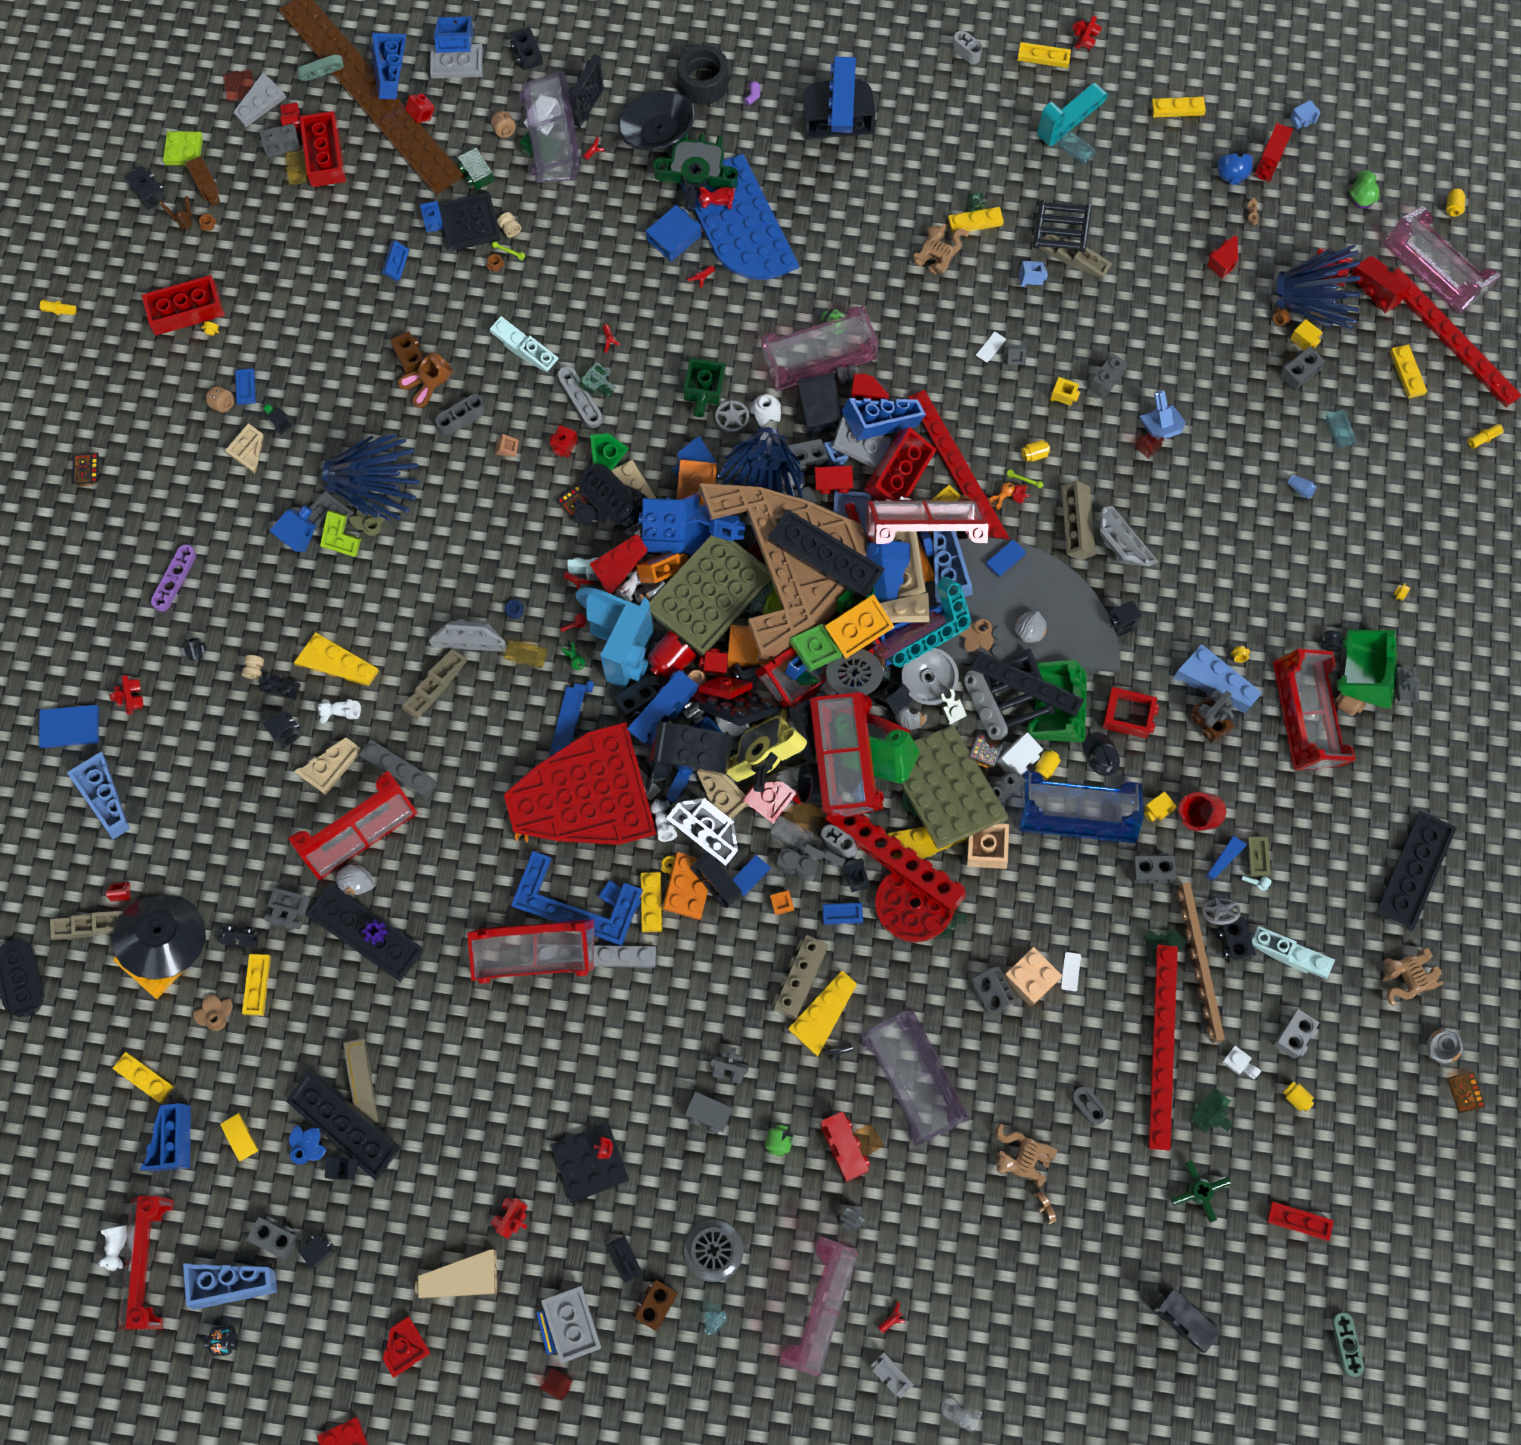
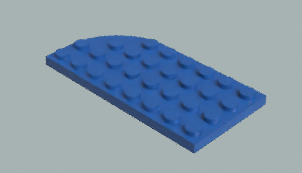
M744 154L724 160V166L734 167L738 171V186L735 189L731 210H728L726 206H716L714 204H709L707 208H701V203L699 202L700 193L697 194L694 210L719 262L739 276L757 280L776 278L799 269V264ZM709 186L705 188L711 193L718 190Z

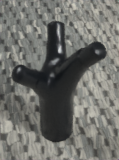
M851 1043L842 1046L825 1044L824 1048L828 1050H825L823 1053L825 1055L833 1054L830 1062H833L839 1055L852 1052L853 1047Z

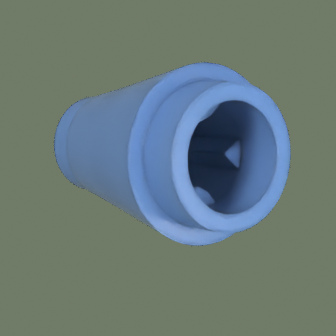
M1294 474L1287 483L1303 498H1311L1317 489L1314 482Z

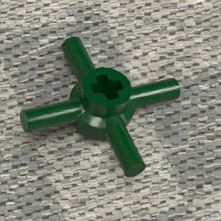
M1193 1160L1186 1162L1185 1165L1192 1182L1189 1185L1188 1192L1171 1198L1173 1206L1193 1200L1197 1204H1202L1209 1223L1217 1221L1210 1201L1213 1198L1214 1191L1232 1185L1230 1178L1226 1177L1210 1183L1205 1179H1200ZM1204 1188L1205 1193L1203 1195L1197 1193L1198 1189Z

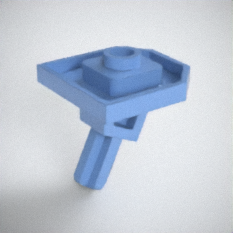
M1163 390L1156 391L1154 393L1156 409L1153 412L1141 415L1140 422L1151 437L1166 439L1181 434L1185 426V420L1173 405L1167 406L1165 392Z

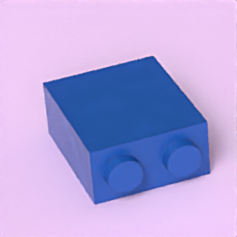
M677 205L646 230L647 241L670 262L701 237V225L699 222L690 218L688 213Z

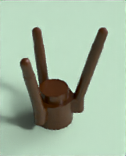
M187 195L185 196L186 212L180 211L176 215L162 201H159L162 208L172 217L173 221L178 223L181 229L188 230L192 226L190 218L192 213Z

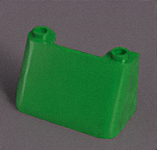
M1348 630L1347 638H1343V649H1347L1345 674L1342 675L1341 679H1338V691H1341V694L1380 708L1391 709L1397 665L1396 630Z
M1076 660L1037 663L1044 681L1083 698L1084 702L1076 717L1054 707L1055 714L1049 715L1047 713L1031 720L1026 728L1028 734L1035 740L1084 742L1087 699V675L1085 669ZM1035 699V710L1045 706L1044 702Z
M839 712L834 723L837 749L858 747L857 732L853 729V718L848 714ZM897 729L892 730L887 735L885 741L869 736L874 777L898 784L907 781L920 754L909 732ZM859 751L837 753L838 760L843 767L862 773Z

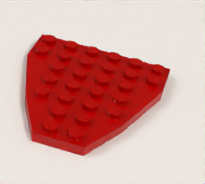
M627 722L588 732L537 765L504 794L513 832L557 842L621 845L657 835L629 730H627Z

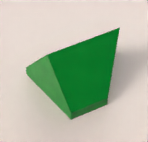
M609 433L590 435L593 464H603L610 470H613L629 448Z

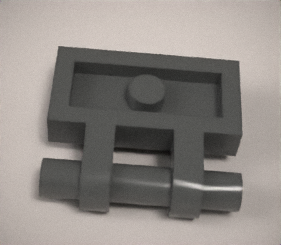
M274 888L267 906L273 909L272 914L265 915V921L275 926L283 925L291 930L294 928L301 929L302 922L296 921L297 915L304 917L310 897ZM282 912L288 913L286 918L281 916Z

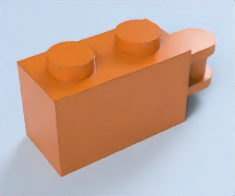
M663 553L637 564L640 582L657 583L675 575L688 561L687 554Z

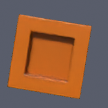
M789 890L770 895L775 916L794 911Z

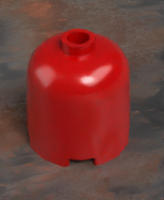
M671 630L648 654V661L652 666L650 668L651 672L657 677L661 675L667 679L674 672L682 671L696 657L695 653L686 643L681 645L677 640L679 637Z
M1194 792L1186 795L1180 802L1178 810L1181 814L1183 825L1194 831L1217 828L1223 823L1227 813L1223 800L1215 794L1206 792Z

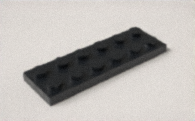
M789 509L786 510L767 539L770 543L863 600L867 598L885 570L882 566Z
M1421 810L1417 813L1374 914L1409 931L1414 930L1457 827Z
M329 883L306 913V916L400 983L425 951L421 946L331 883ZM374 919L378 921V925L384 923L386 926L383 930L388 932V935L383 937L384 942L378 941L376 946L372 944V940L366 942L364 938L367 935L362 933V930H366V922L371 924ZM375 929V932H371V934L375 936V933L379 931Z
M313 1069L305 1073L286 1101L315 1128H320V1132L349 1158L357 1159V1165L375 1181L380 1179L402 1148Z

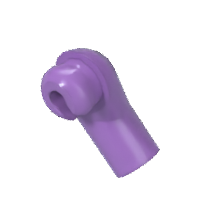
M756 81L750 82L748 85L750 94L744 98V103L747 106H750L760 97V85Z

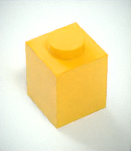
M1305 319L1293 332L1290 340L1304 351L1309 347L1315 349L1321 342L1319 338L1323 332Z

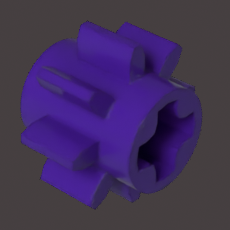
M376 919L371 924L366 922V930H362V933L367 935L364 940L366 942L372 940L374 946H376L378 941L384 942V935H388V932L383 930L386 925L384 923L378 925ZM375 929H377L379 932H376L375 936H373L371 932H375Z

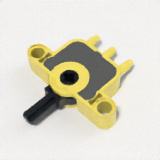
M786 709L781 710L780 716L773 718L768 716L765 722L759 725L756 723L752 724L751 729L742 735L739 741L738 752L730 757L727 775L735 782L755 774L753 790L761 793L764 791L766 773L773 770L780 760L783 761L805 748L807 740L786 722Z

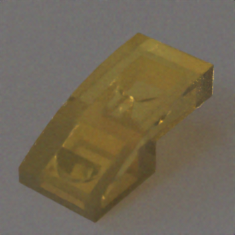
M304 151L286 153L289 185L307 183Z
M509 641L504 659L542 669L548 649Z

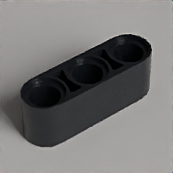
M704 852L690 866L693 873L723 907L728 908L742 894L740 888L711 854Z

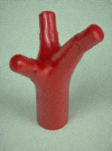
M598 137L595 138L592 146L582 155L585 160H588L596 152H604V148L597 147Z
M710 265L687 280L688 282L699 280V287L703 288L704 280L715 269Z
M608 324L602 327L605 335V353H607L610 343H614L617 346L620 345L614 339Z
M568 571L563 576L565 579L573 582L577 590L581 588L580 584H594V580L580 578Z
M896 1302L891 1315L878 1326L882 1333L894 1324L905 1323V1319H898L902 1315L901 1312H898L900 1302Z

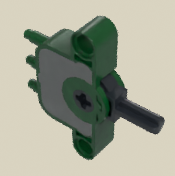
M687 133L680 141L675 143L672 159L657 158L653 162L654 177L657 181L683 183L685 191H687L684 208L688 212L695 210L697 194L701 193L700 187L706 188L709 186L710 188L720 189L737 188L738 186L737 169L731 166H724L722 136L717 137L716 143L705 142V134L703 133L700 134L698 141L688 140Z

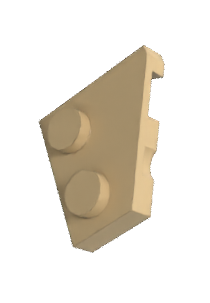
M248 423L225 452L255 474L264 435Z

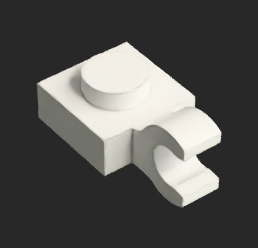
M1236 1046L1232 1048L1222 1062L1236 1074L1240 1075L1243 1071L1252 1079L1257 1078L1261 1072L1257 1067L1249 1064L1252 1058Z

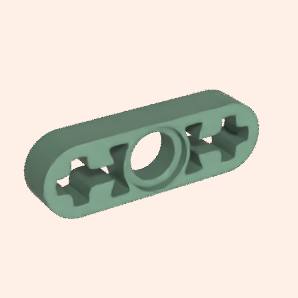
M331 55L297 68L298 79L309 81L340 70L344 67L343 59L340 55Z
M1337 1313L1332 1318V1327L1342 1369L1346 1375L1358 1377L1364 1372V1363L1354 1322L1349 1314ZM1341 1317L1343 1320H1347V1324L1344 1325L1345 1332L1350 1331L1351 1335L1340 1336V1333L1344 1332L1343 1327L1338 1325ZM1346 1338L1353 1342V1348L1350 1351H1346L1342 1345L1343 1340ZM1345 1354H1356V1357H1352L1353 1363L1358 1365L1355 1373L1353 1370H1349L1348 1365H1351L1352 1362L1351 1358L1345 1357Z

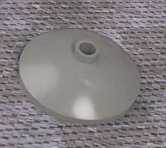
M937 648L903 666L901 672V681L909 689V696L914 701L924 705H935L944 702L939 698V693L942 692L947 697L949 695L947 688L955 691L958 684L959 675L954 660L946 652ZM925 674H929L931 676V679L929 681L925 679Z

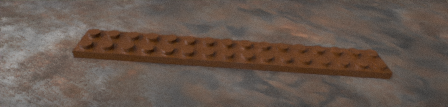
M292 0L278 9L281 16L319 60L331 55H340L342 57L344 67L331 74L435 196L464 177L460 169L422 125L416 123L407 113L406 107L398 98L379 99L374 70L314 0Z

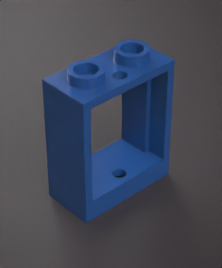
M472 16L437 18L434 34L436 53L471 52L474 34Z

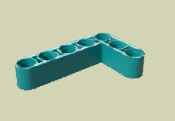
M1093 83L1062 110L1053 102L1048 103L1041 113L1037 136L1050 147L1053 146L1102 105L1107 99L1108 93L1096 83Z
M943 577L939 580L937 590L945 614L887 646L884 650L886 660L897 667H902L969 628L971 617L959 583L949 577Z

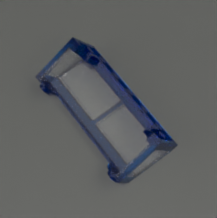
M1025 771L1024 778L1027 782L1022 785L1019 831L1137 843L1144 818L1142 783L1126 782L1120 789L1044 782L1043 776L1040 773Z

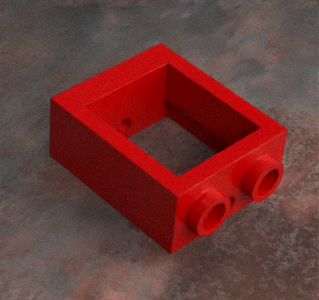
M1276 123L1254 174L1255 177L1268 182L1271 181L1293 131L1292 128Z
M1112 687L1108 695L1102 728L1147 739L1149 734L1153 733L1156 722H1153L1154 715L1157 716L1159 705L1156 704L1158 697ZM1118 698L1149 705L1145 727L1113 720Z

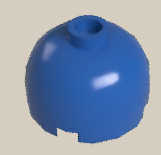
M1229 154L1217 160V171L1220 178L1230 182V185L1240 184L1241 181L1249 177L1252 171L1253 157L1247 154H1243V157H1237V154Z

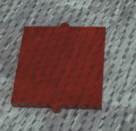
M237 70L234 73L223 74L228 101L243 100L254 85L252 70Z

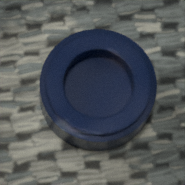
M515 599L508 601L505 605L506 615L511 619H519L524 614L523 604Z

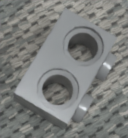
M1297 1009L1290 1016L1273 1046L1293 1059L1303 1056L1309 1047L1306 1045L1309 1039L1313 1040L1319 1031L1316 1028L1319 1022ZM1299 1022H1303L1306 1025V1032L1299 1028ZM1289 1039L1296 1041V1048H1292L1289 1045Z

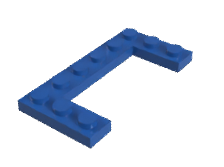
M533 851L511 906L553 922L594 919L595 937L623 946L643 889L624 883L609 920L538 895L552 858ZM591 929L586 931L587 934L590 935Z

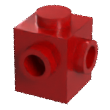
M421 93L409 96L405 110L416 123L431 121L435 106Z
M559 425L556 433H553L549 440L553 453L559 457L565 456L569 458L578 441L577 433Z
M709 649L705 652L704 656L699 658V667H702L701 671L703 673L724 675L727 672L728 654L720 653L718 649Z

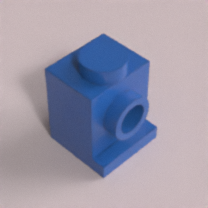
M438 202L420 204L426 231L434 232L444 229Z

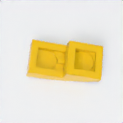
M239 1113L220 1123L239 1161L258 1152L259 1149Z

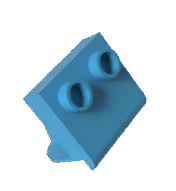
M579 588L576 592V599L587 609V620L590 621V634L607 641L600 655L606 682L626 690L632 679L640 681L643 678L648 666V661L643 658L654 636L649 601L644 597L641 605L638 606L598 589Z

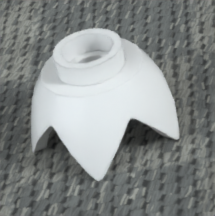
M763 394L753 401L749 412L755 414L758 424L763 426L770 419L780 421L781 404L776 397Z

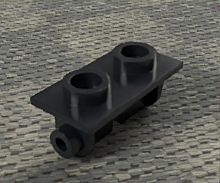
M270 673L259 677L260 691L297 700L296 690L299 691L301 687L297 680L285 678L281 682L282 678L280 676Z
M225 924L216 930L217 933H221L217 936V942H220L221 945L235 946L236 939H239L240 947L249 948L258 946V939L255 937L261 933V931L255 930L254 927H242L240 929L235 928V925Z
M625 1235L612 1240L611 1243L606 1245L624 1283L643 1274Z

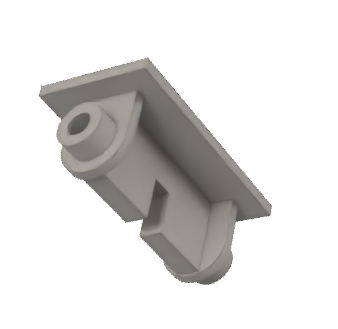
M885 1353L881 1354L870 1366L873 1369L872 1372L882 1382L884 1380L888 1382L886 1386L893 1392L895 1397L898 1396L901 1399L914 1385Z

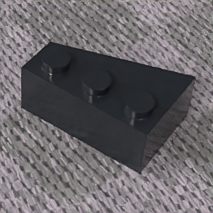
M1175 1289L1165 1290L1151 1309L1201 1353H1206L1221 1333L1217 1329L1218 1325L1210 1318L1206 1319L1201 1314L1200 1309L1192 1303L1190 1304Z

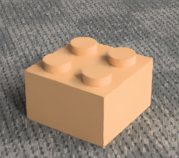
M996 824L968 836L967 867L1007 868L1009 824Z
M1033 947L1004 977L1014 991L1032 1007L1061 979L1062 975Z

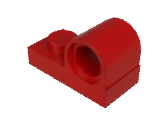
M298 103L280 105L282 126L294 124L298 135L301 136Z

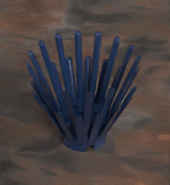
M1356 244L1337 252L1332 250L1331 247L1289 271H1281V275H1278L1277 294H1279V297H1282V300H1277L1278 307L1288 308L1330 328L1329 325L1334 323L1350 330L1354 329L1352 325H1349V322L1357 323L1356 319L1334 312L1347 314V310L1358 312L1359 308L1337 304L1335 299L1359 297L1360 293L1324 290L1338 289V285L1327 284L1359 281L1361 277L1316 279L1334 276L1340 270L1359 266L1360 262L1356 261L1318 269L1356 255L1359 252L1358 250L1351 252V249L1355 248Z
M770 427L759 428L757 433L752 434L750 438L733 448L735 450L724 458L728 459L733 456L723 465L724 467L718 475V479L737 461L738 463L720 485L728 484L744 464L733 485L742 486L747 477L744 486L755 487L756 484V487L762 486V488L772 490L773 477L774 491L783 493L782 473L787 495L795 497L786 468L787 465L799 496L803 498L800 483L803 484L801 479L803 472L798 466L801 463L786 444L784 435L781 437L777 429Z
M397 434L388 437L385 435L362 446L373 439L374 435L370 436L339 456L330 457L332 458L331 461L326 460L322 469V480L327 481L328 484L325 488L330 493L339 495L366 516L369 513L375 518L380 516L391 521L389 517L382 514L385 513L400 520L401 517L358 495L404 512H410L409 508L395 503L393 499L370 491L415 500L417 498L415 495L399 492V487L396 485L378 482L418 485L420 482L418 479L381 477L399 476L400 471L398 470L418 468V463L371 465L397 461L399 456L412 454L414 450L407 449L370 458L371 455L388 450L407 441L406 439H400L366 451L395 438Z

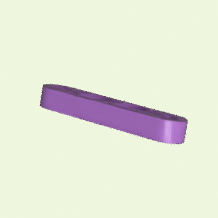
M190 545L179 547L151 599V604L157 611L163 612L169 609L195 561L196 552ZM189 551L190 555L184 557L183 553H188ZM177 566H182V567H183V570H182L181 573H179V574H174L173 571H174L175 567H177ZM168 582L174 583V587L171 590H166L165 585ZM162 600H164V602H165L164 604H162V603L158 604V603H157L158 601H162Z

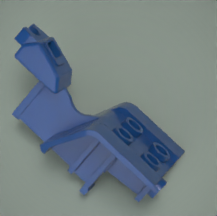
M697 493L682 500H672L670 497H667V499L643 498V512H639V524H643L642 541L648 552H684L698 522L709 525V532L714 537L728 541L744 539V531L739 530H745V522H739V516H725L711 520L706 505H699Z

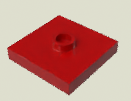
M719 676L699 685L700 693L726 699H732L752 689V682L725 676Z

